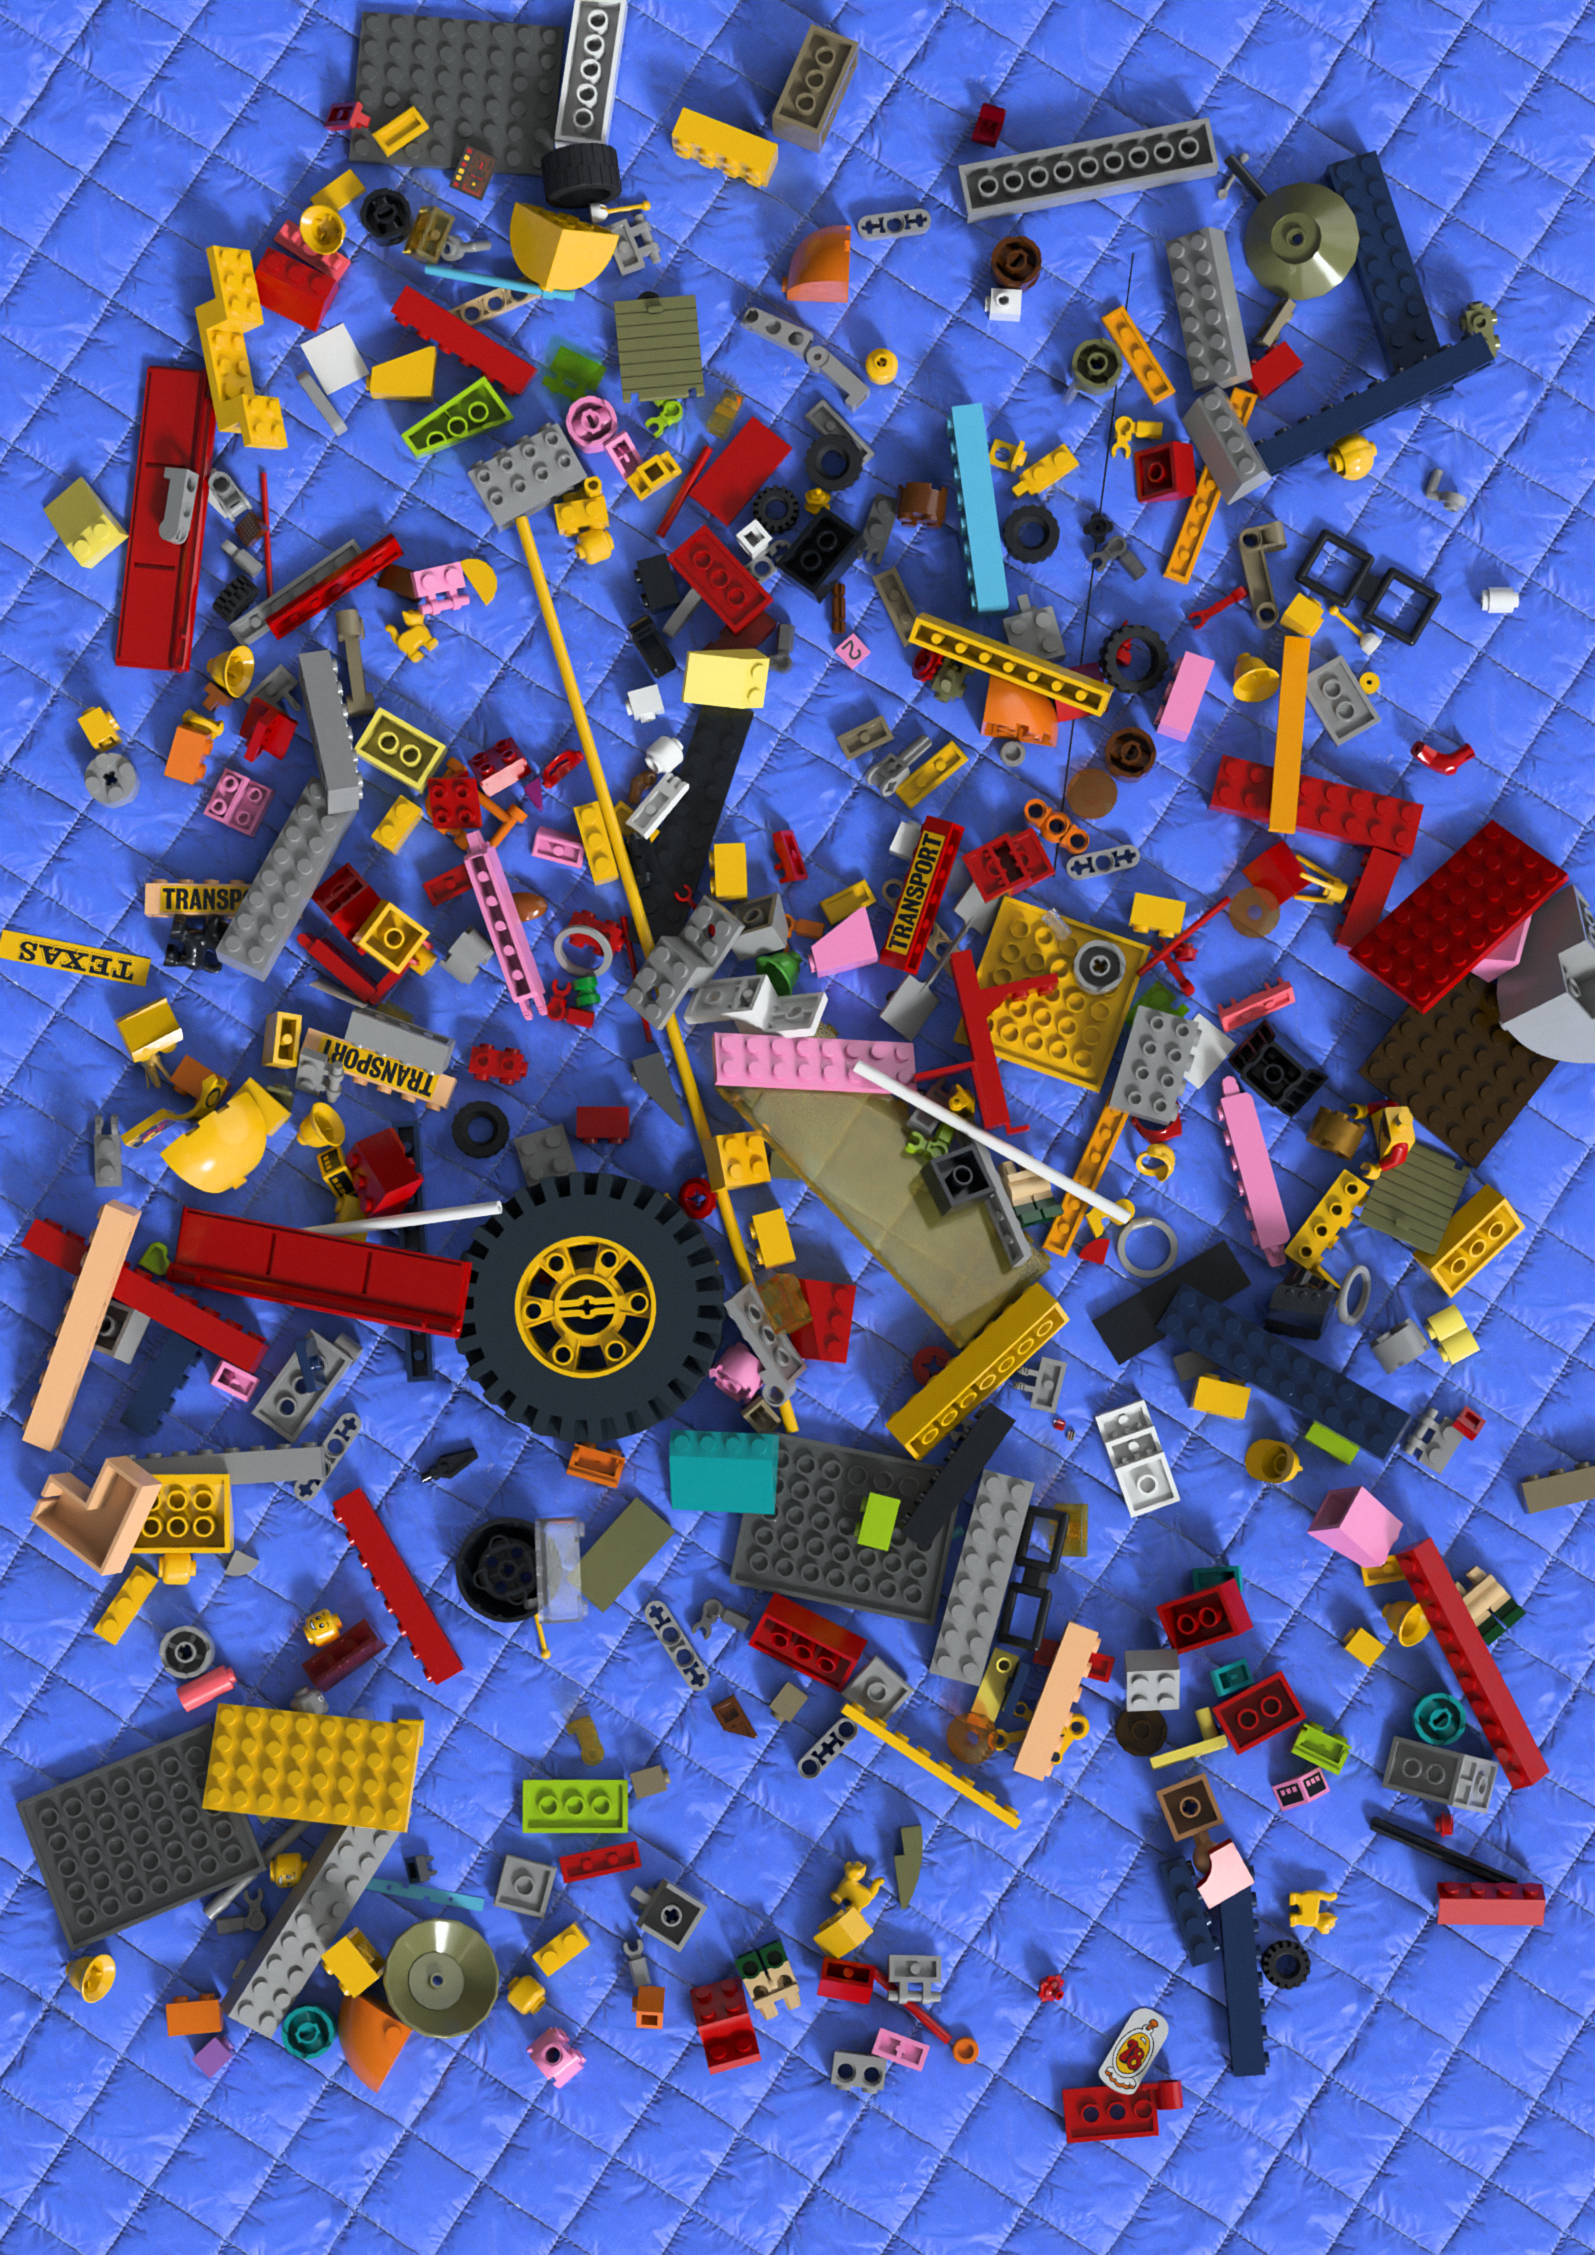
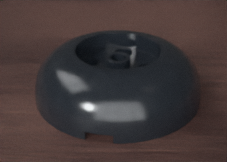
M503 1517L480 1525L465 1539L456 1560V1580L464 1600L475 1612L497 1622H519L538 1614L552 1600L560 1581V1558L553 1541L541 1528L524 1519ZM515 1547H519L523 1551V1555L519 1559L512 1556L511 1552ZM491 1556L498 1559V1565L494 1568L489 1567L487 1564V1559ZM507 1565L514 1567L513 1574L508 1575L505 1573ZM523 1572L531 1574L532 1579L529 1583L521 1581L520 1576ZM499 1581H504L507 1584L506 1591L502 1593L496 1589V1584ZM542 1596L541 1601L536 1607L529 1610L524 1608L523 1603L526 1600Z

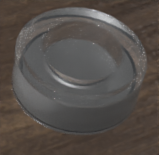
M1075 380L1071 382L1060 401L1067 406L1071 405L1081 388Z

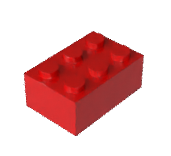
M1235 1578L1171 1598L1156 1606L1172 1649H1177L1178 1655L1238 1636L1253 1628Z
M1281 1670L1269 1674L1210 1707L1236 1755H1240L1307 1718Z

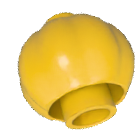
M1348 434L1337 440L1330 447V453L1327 456L1328 463L1334 473L1339 474L1344 479L1355 481L1366 476L1374 464V456L1377 455V449L1372 441L1368 442L1361 434Z

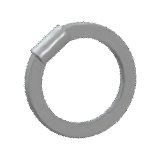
M586 925L568 926L562 929L554 940V953L557 961L567 973L580 978L598 977L604 974L612 963L613 953L610 943L603 934ZM575 933L591 936L603 949V963L591 969L573 964L564 954L563 940Z
M1148 1215L1130 1220V1223L1122 1229L1117 1240V1255L1122 1266L1132 1275L1147 1279L1163 1275L1173 1266L1178 1254V1241L1174 1231L1167 1223ZM1152 1225L1158 1227L1166 1234L1170 1243V1252L1165 1263L1159 1268L1149 1271L1141 1270L1129 1262L1125 1253V1242L1132 1230Z
M1356 1265L1349 1270L1339 1291L1337 1303L1339 1321L1349 1327L1354 1326L1363 1317L1370 1298L1371 1277L1369 1270L1364 1265ZM1360 1273L1363 1279L1361 1299L1354 1313L1349 1315L1347 1311L1349 1288L1353 1279Z

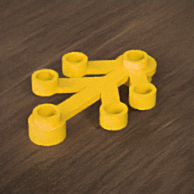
M1018 1701L1017 1705H1024L1025 1711L1022 1714H1017L1014 1711V1715L1023 1717L1029 1722L1033 1712L1028 1709L1026 1703ZM1075 1713L1068 1728L1063 1727L1061 1735L1064 1734V1740L1059 1752H1057L1060 1758L1054 1765L1062 1762L1063 1754L1073 1740H1080L1088 1734L1089 1722L1085 1716ZM1076 1721L1081 1724V1729L1077 1732L1071 1729L1072 1723ZM995 1729L989 1734V1745L994 1750H1004L1009 1743L1022 1741L1026 1730L1006 1733L1002 1729ZM998 1734L1004 1738L1003 1743L999 1745L994 1743V1737Z

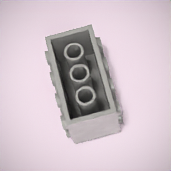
M549 422L537 429L538 434L530 438L528 435H525L516 440V446L507 450L504 447L493 453L492 456L494 458L487 462L480 460L470 466L471 471L467 472L468 479L498 533L515 525L516 518L527 516L528 518L562 499V495L575 492L579 488L584 487L585 479L588 476L558 423L552 425Z
M1138 1005L1108 1109L1168 1126L1170 1121L1175 1122L1180 1105L1175 1104L1177 1096L1182 1097L1187 1084V1080L1183 1079L1184 1072L1191 1070L1195 1057L1190 1052L1192 1046L1197 1047L1202 1030L1197 1029L1199 1022Z

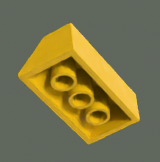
M1486 1184L1450 1218L1434 1256L1419 1249L1412 1256L1422 1270L1448 1297L1452 1298L1513 1240L1525 1226L1506 1198Z

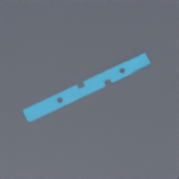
M371 1878L365 1888L367 1890L424 1900V1896L430 1897L429 1902L482 1911L484 1905V1898L409 1884L407 1889L402 1888L403 1883L385 1879ZM387 1885H391V1889L388 1890L386 1888ZM449 1896L452 1897V1901H448Z

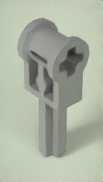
M920 735L897 757L890 752L882 761L873 765L868 770L865 781L869 785H875L880 789V793L884 797L892 795L898 786L911 775L908 766L932 745L931 740L926 735Z

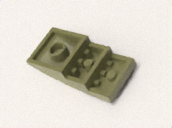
M636 1497L564 1579L604 1613L676 1531Z

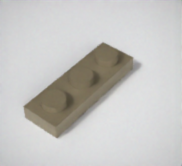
M893 567L873 576L872 581L901 644L905 648L914 644L908 642L918 615L896 567Z

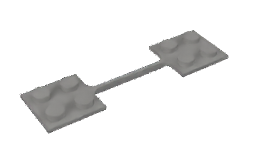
M972 880L952 909L964 921L963 927L924 982L917 981L908 973L878 1016L912 1042L940 1001L929 990L930 984L934 981L950 958V954L954 952L969 928L973 927L982 936L987 934L996 921L1004 895L1009 897L1008 893L985 904Z
M563 1124L513 1139L528 1187L540 1183V1179L564 1176L569 1175V1172H578ZM572 1247L571 1255L576 1269L595 1267L598 1248L587 1252H580L577 1247ZM603 1257V1263L607 1266L605 1257ZM563 1259L552 1262L554 1270L560 1271L563 1268ZM586 1280L574 1286L566 1300H577L585 1295L597 1296L599 1298L613 1296L602 1283L596 1280ZM585 1306L568 1307L566 1310H576Z

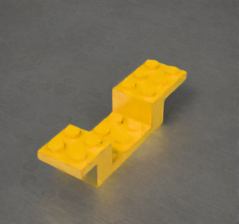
M212 245L206 248L215 298L196 307L195 313L218 431L241 433L244 447L285 449L288 447L279 398L255 395L243 336L244 333L264 324L250 250Z

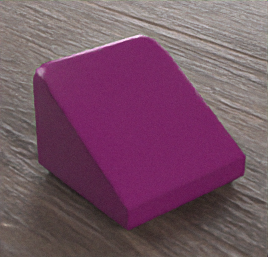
M540 777L526 785L524 791L536 809L541 812L544 810L542 782Z

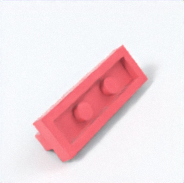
M289 219L286 220L273 239L275 243L337 282L351 264L349 259L337 251L328 255L313 251L304 242L300 227Z
M1278 977L1277 986L1271 988L1266 982L1264 983V991L1252 994L1239 1003L1234 998H1231V1006L1226 1009L1221 1004H1217L1223 1031L1227 1033L1294 1003L1295 997L1290 982H1284L1281 977Z

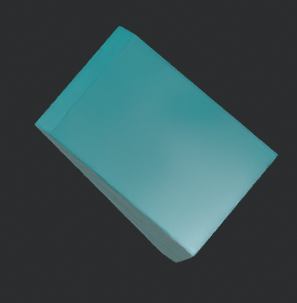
M1246 1658L1207 1670L1214 1694L1217 1697L1224 1696L1254 1683Z

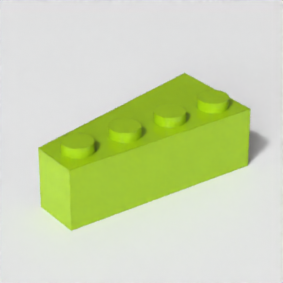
M483 376L401 434V440L415 460L514 423V417L485 376Z

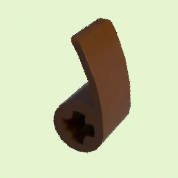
M389 564L383 569L377 583L378 588L397 592L402 597L416 603H421L423 598H415L410 572H414L413 570Z

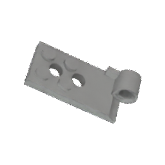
M750 1281L723 1304L728 1315L734 1319L739 1327L742 1337L748 1341L765 1367L763 1371L758 1373L765 1384L762 1390L765 1402L771 1406L779 1407L795 1393V1380L807 1369V1366L752 1281Z
M310 1329L305 1338L315 1337L328 1387L311 1393H301L298 1391L296 1384L299 1379H303L295 1351L256 1405L252 1414L292 1444L295 1443L339 1380L344 1377L364 1350V1347L345 1333L340 1334L333 1344L313 1329ZM284 1400H290L294 1403L295 1409L292 1414L283 1412L282 1403Z

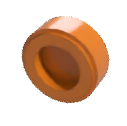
M964 2036L954 2042L952 2052L954 2058L959 2063L970 2064L978 2057L979 2048L973 2038Z

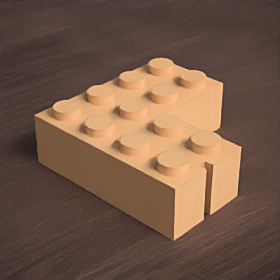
M127 1456L106 1458L92 1489L70 1472L49 1475L41 1496L50 1498L38 1499L30 1520L101 1576L122 1573L161 1489L162 1483Z

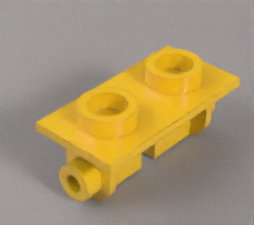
M957 1084L956 1094L949 1099V1110L962 1118L973 1116L975 1120V1098L968 1089L963 1090Z

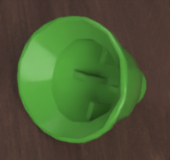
M790 951L789 953L778 952L768 957L760 956L755 961L757 975L767 974L778 996H791L792 989L800 976L801 969L799 964L802 962V958L795 951Z

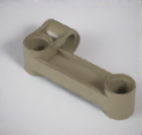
M1282 521L1244 529L1236 541V549L1239 553L1252 611V621L1261 630L1270 629L1279 616L1264 553L1277 552L1288 547ZM1243 538H1252L1255 542V546H1246L1243 542ZM1259 612H1269L1272 620H1262Z
M355 609L335 612L339 643L345 642L352 695L346 696L349 718L375 715L373 693L366 692L359 641L365 639L363 619L360 617L358 610Z

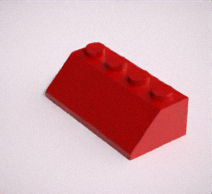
M774 1592L748 1645L841 1693L868 1640Z

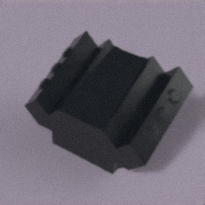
M1266 1019L1259 1024L1227 1059L1233 1069L1241 1075L1239 1078L1271 1107L1274 1108L1275 1106L1283 1114L1291 1118L1329 1078L1322 1067L1316 1065L1310 1056L1302 1052L1292 1043L1287 1035L1280 1032L1275 1024Z
M1293 1265L1285 1279L1276 1286L1263 1329L1279 1336L1284 1335L1291 1338L1297 1337L1304 1340L1318 1341L1321 1339L1328 1320L1334 1312L1340 1289L1331 1282L1312 1275L1308 1270Z

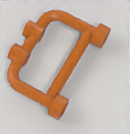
M451 756L446 762L449 768L442 777H449L458 770H467L468 768ZM478 790L480 805L503 822L489 840L490 846H495L496 848L518 821L522 824L528 815L513 803L505 811ZM428 794L425 800V809L432 819L430 797ZM437 829L443 835L449 832L456 837L452 842L465 851L467 847L470 848L466 837L468 833L464 830Z

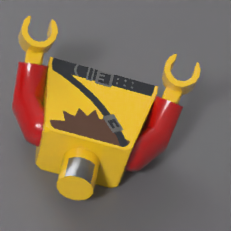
M1389 1099L1369 1102L1367 1106L1356 1103L1350 1104L1348 1108H1357V1114L1350 1116V1118L1361 1120L1365 1119L1368 1113L1370 1115L1368 1118L1378 1164L1364 1162L1360 1168L1366 1171L1369 1170L1363 1177L1375 1180L1379 1177L1381 1170L1385 1172L1405 1162L1407 1154L1415 1142L1412 1125L1413 1116L1407 1106L1400 1107L1397 1102Z

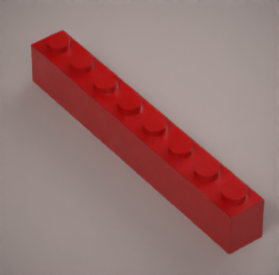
M359 1487L333 1502L335 1509L332 1510L334 1517L339 1524L343 1522L348 1530L345 1532L346 1538L351 1546L356 1545L361 1553L358 1555V1559L364 1569L370 1568L374 1577L370 1578L378 1592L383 1591L387 1598L383 1602L391 1615L395 1613L400 1622L396 1625L402 1636H408L413 1645L409 1648L416 1660L421 1658L426 1668L422 1669L429 1683L434 1681L438 1685L464 1670L463 1663L363 1488Z

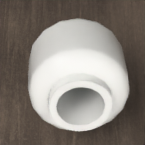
M661 736L646 749V764L656 774L671 772L683 761L682 744L674 737Z

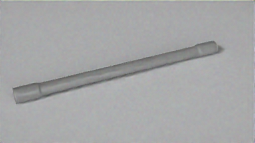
M296 1820L262 1853L266 1865L269 1866L270 1862L274 1861L275 1857L281 1854L313 1822ZM259 1874L228 1886L202 1909L203 1912L211 1920H214Z

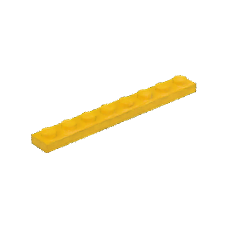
M853 1701L850 1705L844 1702L840 1708L841 1713L1015 1830L1017 1829L1021 1820L1016 1817L1019 1812L1007 1804L1001 1807L995 1803L996 1796L985 1789L979 1792L973 1788L975 1782L963 1774L960 1778L952 1774L953 1768L942 1760L936 1763L929 1758L931 1753L920 1745L916 1749L909 1745L908 1741L910 1739L899 1731H896L895 1734L886 1729L888 1725L877 1716H874L873 1719L864 1714L866 1709Z

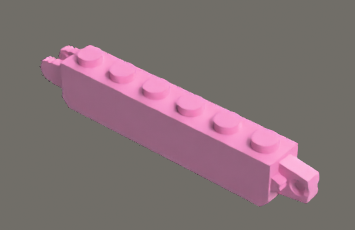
M480 830L468 833L466 837L470 848L466 849L467 855L464 856V863L511 997L515 1003L519 1002L523 1016L527 1021L532 1020L534 1017L528 1000L532 997L538 1012L542 1016L546 1015L548 1011L543 996L546 992L495 846L491 847L489 841L484 842Z
M1227 1076L1220 1083L1223 1098L1218 1101L1219 1105L1216 1106V1112L1219 1121L1224 1120L1226 1130L1222 1131L1226 1146L1230 1145L1233 1153L1232 1156H1229L1232 1170L1238 1171L1240 1180L1236 1181L1239 1195H1244L1247 1204L1243 1206L1246 1220H1251L1253 1231H1250L1253 1246L1258 1245L1259 1251L1263 1250L1270 1268L1286 1264V1257L1283 1252L1285 1250L1284 1244L1290 1238V1232L1252 1095L1246 1092L1240 1093L1238 1084H1236V1078Z

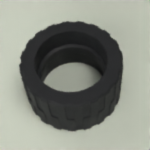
M602 143L572 144L552 150L541 158L546 202L553 207L562 209L588 208L590 203L605 204L613 201L622 192L617 151L610 145Z

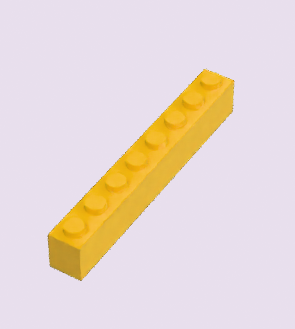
M924 612L916 617L908 642L1099 717L1106 711L1114 689L1113 686Z

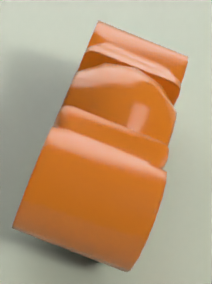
M1032 799L1026 803L1023 811L1024 820L1037 830L1040 829L1042 836L1047 841L1060 843L1059 846L1066 848L1067 852L1071 855L1078 856L1086 851L1089 844L1088 834L1084 830L1078 829L1075 824L1072 825L1070 818L1065 813L1052 811L1053 808L1046 806L1040 799ZM1033 806L1041 809L1042 815L1038 818H1033L1029 815L1028 809ZM1057 821L1062 824L1063 830L1059 833H1054L1050 830L1049 824ZM1078 836L1083 839L1084 845L1080 848H1075L1071 845L1070 839Z

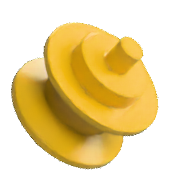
M818 487L806 492L805 498L807 501L804 507L808 512L816 515L823 506L828 510L830 509L828 502L831 496L827 491Z

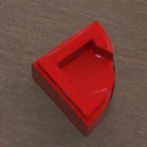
M1097 1239L1088 1243L1081 1250L1078 1258L1103 1265L1110 1239Z

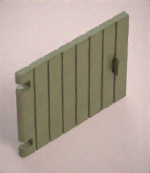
M695 295L615 301L614 312L623 403H631V394L638 393L639 402L689 398L688 389L696 388V397L705 396Z
M1414 1142L1404 1163L1385 1172L1381 1170L1379 1177L1374 1181L1358 1221L1434 1256L1471 1167L1463 1164L1461 1171L1454 1168L1455 1160Z

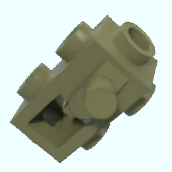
M1483 301L1468 303L1466 307L1461 308L1462 316L1458 317L1461 332L1464 331V335L1475 331L1476 334L1482 332L1493 357H1497L1496 350H1500L1501 345L1498 334L1494 335L1493 325H1497L1495 309L1491 310V307L1483 303Z
M944 656L941 659L943 664L938 673L933 674L929 684L932 685L931 692L935 693L933 697L947 704L949 700L954 702L956 697L962 698L967 688V684L963 682L967 674L973 675L976 668L967 664L958 667L954 665V659Z

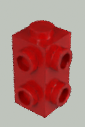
M582 909L581 913L574 911L568 926L586 925L603 934L612 948L613 957L616 951L621 952L626 938L622 937L623 930L619 929L620 924L608 919L605 920V923L595 919L596 915L587 910ZM575 933L566 937L570 939L569 944L583 949L584 945L593 948L592 953L604 958L601 945L591 936Z
M479 1043V1047L472 1046L468 1072L474 1075L473 1079L489 1082V1077L499 1079L500 1084L514 1086L515 1082L521 1083L522 1077H527L529 1062L525 1061V1056L520 1054L519 1049L505 1047L504 1051L494 1050V1045Z

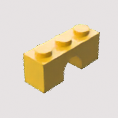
M595 801L573 807L595 886L619 880V873L599 802Z

